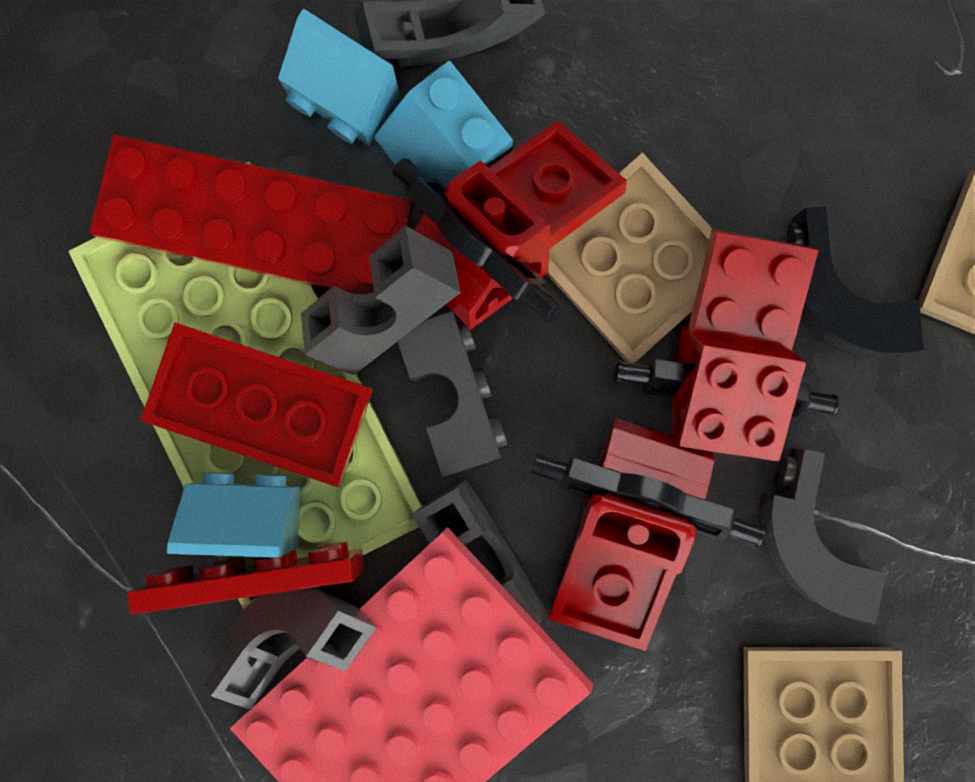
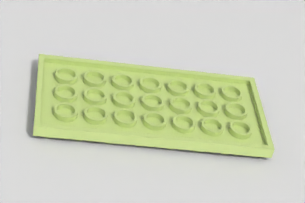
M98 237L68 251L144 407L174 322L362 385L357 373L352 375L305 355L301 313L319 299L313 285ZM369 401L340 487H335L154 426L183 487L185 484L202 482L203 473L235 474L234 483L254 484L255 475L286 476V485L301 486L298 547L296 548L297 558L308 557V552L317 550V546L337 542H348L349 550L362 548L363 555L419 528L412 514L422 504L371 401ZM217 556V557H218L219 560H224V559L237 558V557H245V556ZM245 557L246 566L254 565L255 559L264 557ZM259 596L239 598L238 600L244 610Z

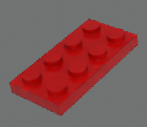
M174 322L140 421L335 487H340L373 389Z
M337 542L317 546V550L308 552V557L297 558L296 549L279 558L264 557L255 559L254 565L248 566L245 564V557L215 561L213 565L199 568L200 573H194L193 565L163 569L161 573L145 576L146 585L127 592L130 615L353 582L365 569L362 548L349 550L348 542Z

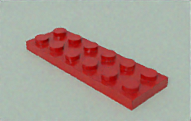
M113 134L89 234L102 239L331 289L333 286H336L352 294H369L374 292L369 256L404 226L409 227L414 204L412 200Z

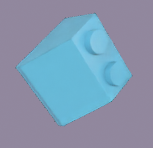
M303 8L297 17L278 77L288 94L285 100L296 110L308 117H311L316 112L330 121L327 127L344 141L353 144L355 139H358L367 146H370L374 135L385 123L401 99L393 65Z
M450 60L411 89L374 135L375 141L394 165L403 158L410 159L427 178L437 179L445 187L448 186L453 178L481 160L489 168L511 153L513 148V139Z
M203 473L202 482L185 484L167 542V554L279 558L298 547L301 486L286 485V476L255 475L254 484L234 483L235 474Z

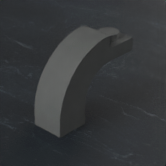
M542 0L362 1L353 10L362 46L382 59H398L400 67L437 63L484 50L515 36L545 15Z
M791 448L790 456L783 458L778 473V485L783 487L782 495L761 494L760 524L766 527L763 540L768 554L782 577L807 599L839 615L876 624L886 573L867 566L841 561L826 549L818 536L814 522V507L825 453Z
M314 587L261 595L251 602L226 630L233 643L210 674L204 686L211 697L251 710L280 667L296 651L301 649L306 657L346 672L377 627L354 605Z

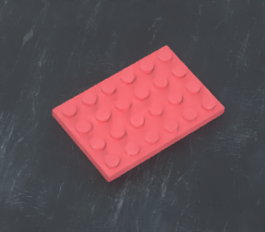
M447 527L359 608L377 628L346 672L306 657L230 729L278 782H486L592 692L594 684Z

